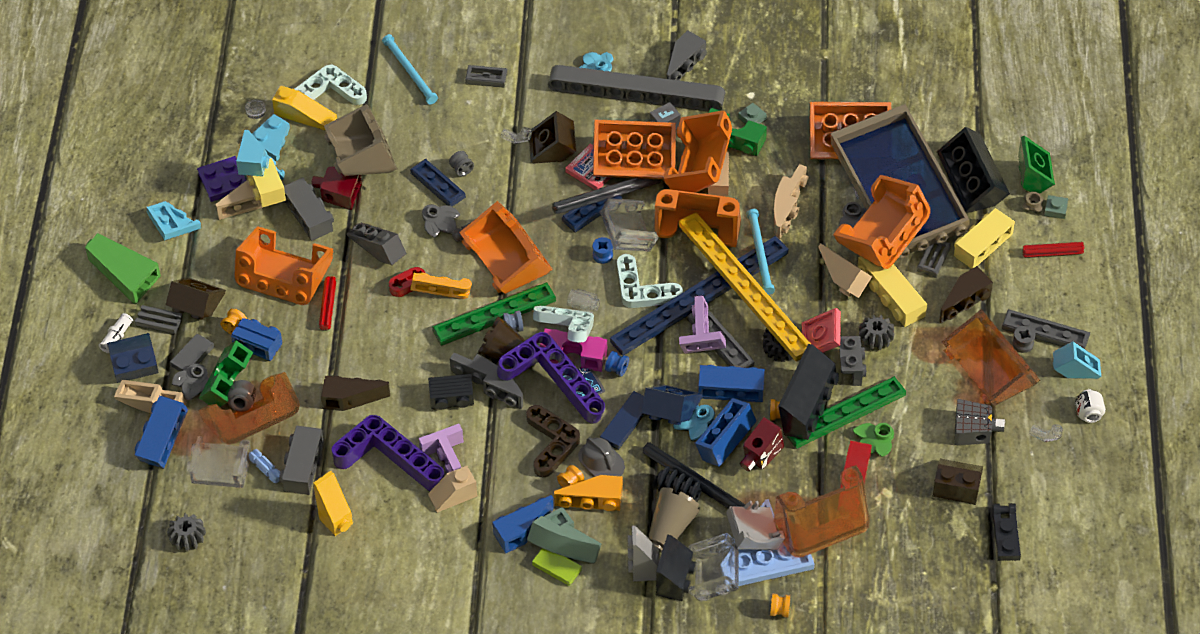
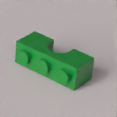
M711 108L708 113L717 112L719 110ZM748 120L743 128H732L728 148L758 156L766 141L767 126Z
M237 340L224 348L199 399L215 410L229 401L228 392L233 385L234 379L246 368L253 352Z

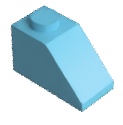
M244 130L236 160L238 174L263 177L265 168L268 169L269 156H266L265 147L249 130Z
M1071 342L1053 351L1054 370L1066 378L1098 379L1102 377L1100 359L1075 342Z

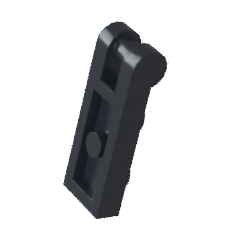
M1000 503L992 504L997 560L1019 561L1021 552L1016 504L1008 503L1007 506H1000ZM1001 514H1008V518H1001Z

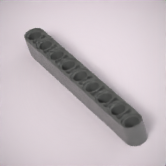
M564 65L552 67L547 84L551 90L556 92L655 105H665L670 102L674 107L708 112L711 108L719 111L722 110L726 93L724 88L717 85Z

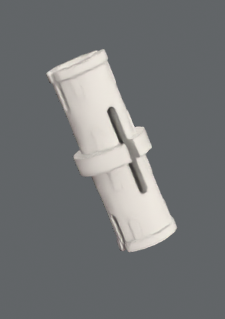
M122 313L114 326H110L108 329V334L99 344V348L109 353L107 343L121 340L133 319L128 314Z

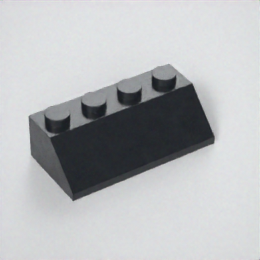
M965 126L936 151L965 212L970 213L994 207L1010 194L980 133Z
M812 344L807 345L778 405L783 434L808 440L811 433L815 432L819 416L823 415L824 405L826 401L830 400L832 388L834 385H837L839 380V373L836 371L835 363Z

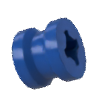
M605 237L596 239L592 245L593 259L601 264L610 262L613 259L612 241Z
M612 351L606 360L605 371L616 372L618 376L622 377L628 367L629 357L625 355L619 356L617 352Z

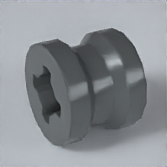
M458 151L449 159L450 166L455 168L458 176H466L474 168L473 161L468 159L465 151Z
M1020 326L1015 330L1012 344L1016 351L1027 353L1033 349L1035 340L1034 330L1028 326Z

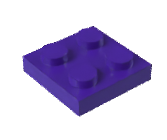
M236 156L197 168L198 175L210 202L224 198L247 181L244 175L238 174Z

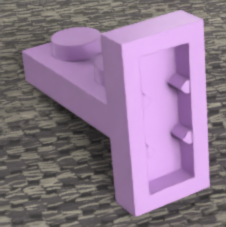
M696 296L695 305H692V314L695 318V324L692 325L693 335L679 337L680 347L684 353L726 348V340L721 331L709 333L708 304L703 296Z
M460 424L419 438L420 450L426 455L437 452L440 461L444 460L446 464L444 465L446 473L462 468L452 449V446L463 443V430Z

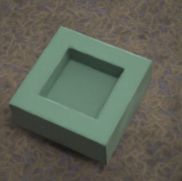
M752 103L738 113V118L745 124L748 120L760 124L767 119V114Z
M1048 195L1044 216L1065 219L1068 198Z
M563 507L544 516L559 526L566 523L574 528L573 520Z

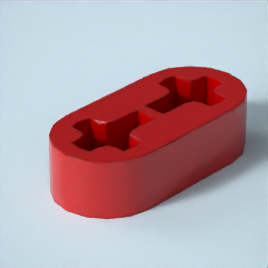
M413 267L394 276L389 281L390 294L395 297H402L412 292L413 290L410 289L413 274L425 273V271L420 267Z

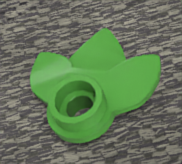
M865 423L853 430L854 434L861 438V443L872 445L871 454L876 452L880 457H884L890 453L894 430L889 424L879 423L875 426Z

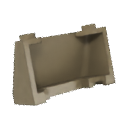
M367 104L324 126L326 130L324 137L328 145L333 144L337 154L334 166L339 174L343 173L344 176L391 173L397 170L387 140Z

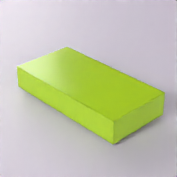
M544 548L541 549L532 561L534 567L568 586L572 584L582 571L581 565Z

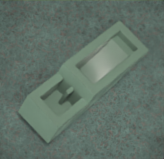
M543 516L532 522L527 539L531 543L553 553L589 563L596 562L602 543L566 523L559 526Z

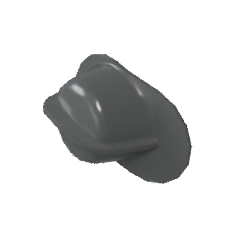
M589 437L586 444L580 449L578 454L582 465L595 477L599 475L622 476L625 469L624 460L611 447L610 443L603 438L591 439Z

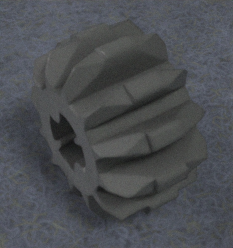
M873 314L871 318L865 317L863 323L859 325L860 340L863 341L864 346L870 345L871 350L874 347H877L879 350L882 349V346L888 347L894 339V324H890L889 318L883 319L882 314L879 318Z
M185 513L184 517L181 518L176 515V521H170V528L167 530L172 546L176 545L178 550L185 547V550L188 551L192 546L197 549V543H203V536L206 534L201 518L197 519L195 514L188 517Z

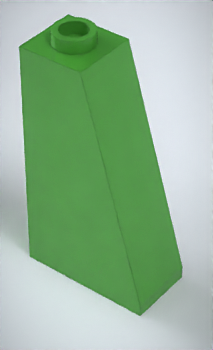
M99 233L86 244L85 249L88 260L134 304L138 303L161 276L157 262Z

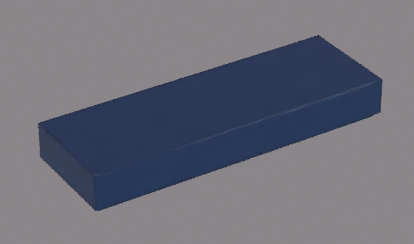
M426 158L410 169V174L447 206L453 207L466 198L465 192Z
M619 195L570 210L562 216V221L576 233L622 202V196Z
M633 391L600 438L607 440L611 447L619 450L645 415L641 413L644 396Z

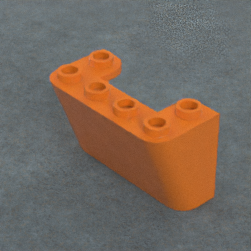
M724 110L680 118L677 135L681 138L685 148L681 156L679 170L677 171L674 167H669L664 173V182L671 190L697 193L718 182L732 132L731 121Z
M671 189L661 190L657 194L655 202V237H673L677 232L679 221L697 212L710 228L719 229L718 238L725 246L737 247L741 216L740 205L735 198Z
M257 226L236 249L235 281L243 288L299 305H307L310 303L332 262L333 248L314 243L312 246V260L276 250V232ZM261 235H267L270 238V243H265L261 239ZM318 251L324 252L321 258L318 256Z

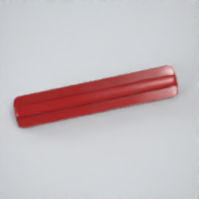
M1083 242L1024 245L1022 253L1024 257L1083 254L1085 247Z
M327 276L324 281L319 328L321 330H329L331 328L336 290V278L334 276Z

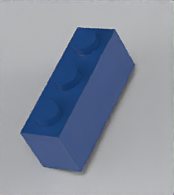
M700 365L698 393H703L701 399L731 400L734 398L747 402H763L765 369Z
M159 395L157 401L153 403L150 419L145 422L143 427V436L135 446V456L141 462L164 469L188 412V408L182 402Z
M732 398L696 441L695 445L703 461L720 467L757 422L749 403Z

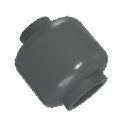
M246 380L233 382L228 392V405L238 412L248 411L252 408L256 398L254 385Z

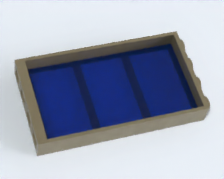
M906 104L831 133V145L866 211L875 201L871 194V186L880 175L919 185L929 204L930 215L898 258H905L915 251H923L929 245L943 243L948 238L955 235H963L969 230V218Z

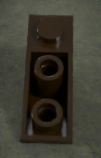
M978 266L960 275L941 308L940 323L955 318L960 312L969 310L974 304L990 297L993 282Z
M325 376L321 393L322 409L346 411L390 397L389 382Z

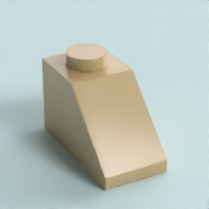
M468 466L447 473L428 493V497L437 513L477 497L476 481Z

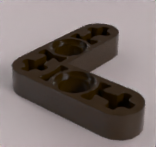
M533 405L526 412L528 424L553 439L534 460L535 474L545 478L549 477L579 445L580 432L576 427L544 407ZM555 423L559 425V428L550 430L547 426ZM559 448L563 451V453L560 455H553L551 451L553 449Z

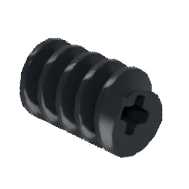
M668 465L655 477L652 485L653 490L658 489V492H660L661 488H672V493L679 495L680 492L685 493L698 502L701 495V482L699 480L694 485L692 484L693 477H689L687 481H684L685 474L682 473L678 478V471L676 469L670 474V467Z

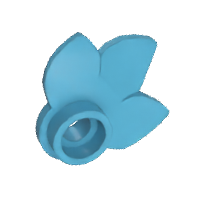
M595 52L586 53L583 56L585 64L579 68L611 72L613 56L608 52L601 55Z
M698 405L689 421L681 422V425L674 424L673 427L677 430H689L691 440H697L708 428V425L713 422L715 412L709 405Z

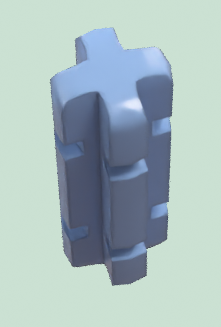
M254 449L250 452L249 460L253 464H257L256 466L273 483H278L280 471L265 456H261L262 453L259 450Z

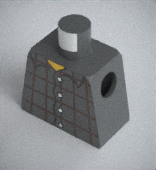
M957 399L954 445L988 444L991 438V431L1004 432L1005 419L992 418V407L990 405Z

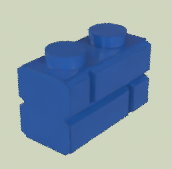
M242 318L238 327L235 328L231 335L232 343L237 340L250 349L254 355L269 361L273 359L276 351L282 345L281 332L277 328L261 325L255 319L248 320Z

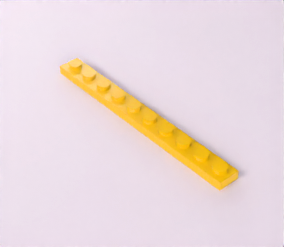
M697 212L680 220L679 227L777 341L796 362L801 360L807 345L811 344Z

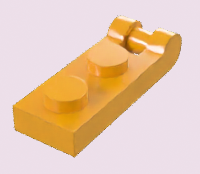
M414 273L410 290L466 299L469 296L472 283L467 278L458 281L444 276L435 277L429 276L426 273Z

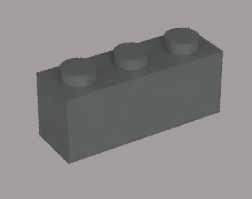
M300 178L284 186L286 197L284 202L311 241L333 232V215L330 211L325 210L322 199L316 197L311 183L308 184L304 178Z
M296 426L294 434L290 435L289 452L286 451L284 457L285 469L280 471L279 482L283 484L284 492L310 495L324 441L322 429Z

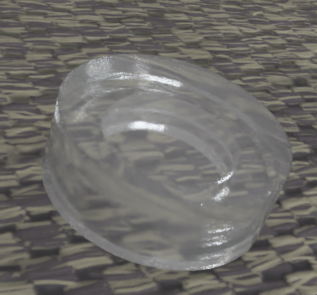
M251 100L245 106L246 115L251 119H259L266 113L265 104L261 100Z

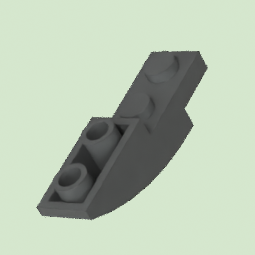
M456 353L452 354L450 357V369L454 374H471L472 381L476 384H482L484 394L488 397L501 400L511 407L523 408V393L513 379H500L497 375L498 366L477 354L473 360Z

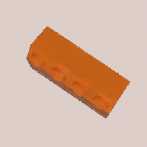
M810 102V159H839L831 145V133L891 110V102ZM892 130L843 149L848 160H892Z
M594 120L593 176L664 179L666 169L669 167L675 168L676 123Z

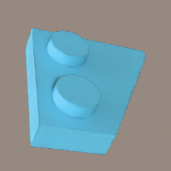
M166 201L147 207L148 216L164 240L201 229V222L199 220L193 221L187 218L185 212L174 208L173 205Z

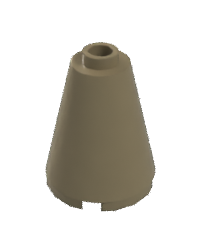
M661 488L658 494L648 537L659 549V552L663 550L667 534L677 539L700 511L698 502L685 493L680 492L679 495L672 493V488Z

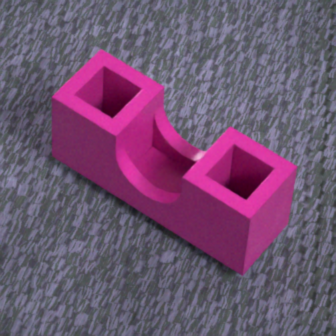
M545 328L544 332L553 338L565 354L576 353L581 356V368L602 372L607 355V339L588 336L585 342H572L567 339L568 332ZM540 343V347H546L544 344ZM551 359V360H550L552 363H555V364L559 363V362H558L557 360H555V359Z

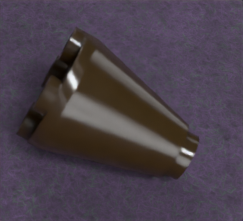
M497 317L492 326L494 330L487 331L483 338L486 344L483 343L477 354L486 359L499 362L504 354L526 340L505 320ZM525 354L520 355L522 358H529Z

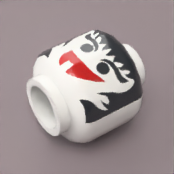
M1087 389L1076 397L1077 415L1083 421L1094 423L1099 421L1105 414L1103 397L1099 392Z

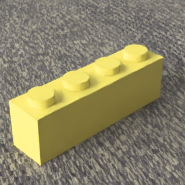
M861 256L858 257V268L872 276L868 283L872 292L877 293L882 304L892 311L897 321H900L906 327L926 317L927 303L894 264L890 268L885 269L874 265Z

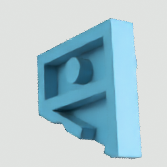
M273 114L252 134L265 147L268 156L278 161L281 147L284 146L285 137L288 135L290 126L288 122Z

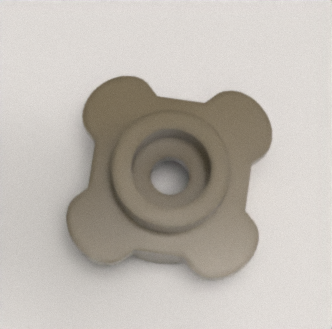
M1030 192L1024 195L1025 203L1022 205L1024 210L1036 212L1043 210L1041 206L1042 202H1044L1043 196L1037 192Z

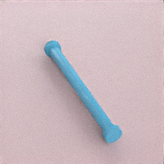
M391 34L386 35L382 39L383 44L390 48L425 95L427 103H435L438 100V96L432 93L396 45L394 37Z
M750 209L746 212V216L751 225L763 283L762 288L768 295H771L775 292V288L771 284L758 223L759 213L756 209Z

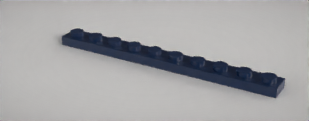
M776 236L763 243L767 266L788 254L789 249ZM756 249L737 259L751 276L760 272ZM717 271L611 336L610 343L624 356L691 314L696 296H703L708 304L731 290L732 287Z

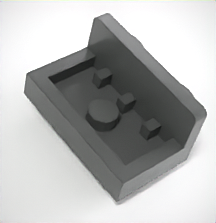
M840 336L841 373H852L853 386H862V377H866V364L862 363V360H865V348L861 347L860 336Z

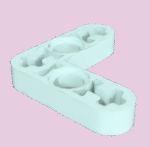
M334 65L324 66L295 88V90L302 92L313 100L330 87L354 105H361L367 100L366 89ZM343 82L349 83L347 87L339 86ZM314 83L321 84L318 88L311 87Z
M623 254L617 259L618 278L624 306L628 308L659 306L683 292L682 287L677 283L640 286L635 258L630 254ZM624 263H628L629 270L625 271ZM626 278H632L634 280V282L631 284H626L623 281ZM629 291H632L634 299H630ZM654 292L658 296L656 298H648L647 294Z
M536 306L533 310V319L538 322L569 326L567 339L572 342H585L593 327L594 314L586 311Z

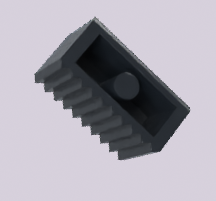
M471 374L428 378L431 409L444 410L447 407L458 406L465 408L469 405H474Z

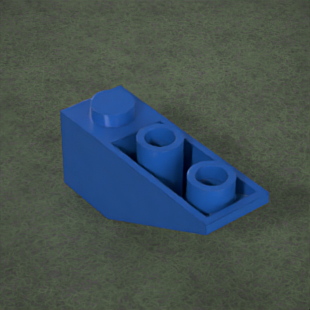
M552 495L539 498L534 503L526 507H520L515 512L506 516H500L492 522L493 534L505 554L525 545L528 542L527 539L532 522L553 511Z

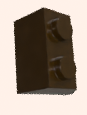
M555 111L529 130L531 162L534 164L563 162L576 152L574 121Z
M189 277L171 281L165 305L172 307L174 312H187L191 314L192 318L203 320L205 317L212 316L226 290Z
M940 458L932 497L976 505L983 466Z

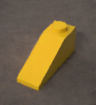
M280 86L272 99L274 114L285 119L325 130L324 126L337 119V114L295 89Z
M329 471L316 480L313 485L319 520L337 536L339 533L347 531L353 524L350 508L334 473Z

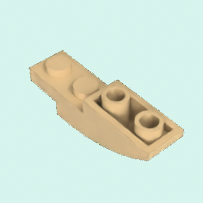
M801 164L798 165L791 178L783 175L776 191L773 225L775 236L779 240L784 233L789 231L792 218L795 219L799 212L797 200L800 195V189L805 187L808 182V176L806 175L807 167Z

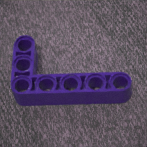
M539 332L500 358L497 367V375L500 379L511 380L539 362L587 422L597 423L601 420L605 409L604 401L548 333ZM542 343L546 347H539L537 344ZM525 354L529 358H522L520 355ZM551 359H555V360H557L559 363L555 364V363H552L550 360H551ZM504 365H508V366H510L512 369L508 370V369H505L503 366H504ZM567 375L570 376L572 379L567 380L563 376ZM576 392H583L585 396H579ZM589 408H595L598 412L594 413Z
M378 415L366 417L332 446L333 462L338 469L349 468L373 447H376L429 492L444 477V470L439 464Z

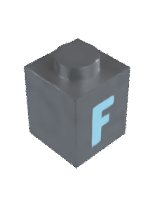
M669 102L651 111L649 122L676 123L677 130L681 114Z

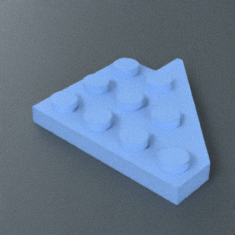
M769 499L763 502L761 507H770L777 531H783L785 539L778 550L737 549L735 545L722 564V573L728 589L814 569L815 564L796 510L774 514Z

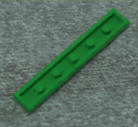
M546 282L432 326V331L439 344L443 346L492 327L497 317L503 319V313L514 314L515 311L520 310L521 315L533 311L536 306H546L556 302V296Z
M894 376L824 410L823 415L819 416L815 432L811 433L808 440L787 437L793 446L798 449L906 396V390Z

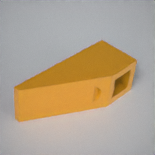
M599 475L555 490L554 506L563 508L577 507L586 510L620 511L623 477Z

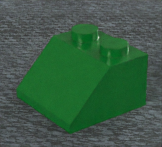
M1025 135L1022 136L1018 153L1019 170L1022 179L1021 185L1025 191L1040 194L1055 185L1051 156L1048 151Z

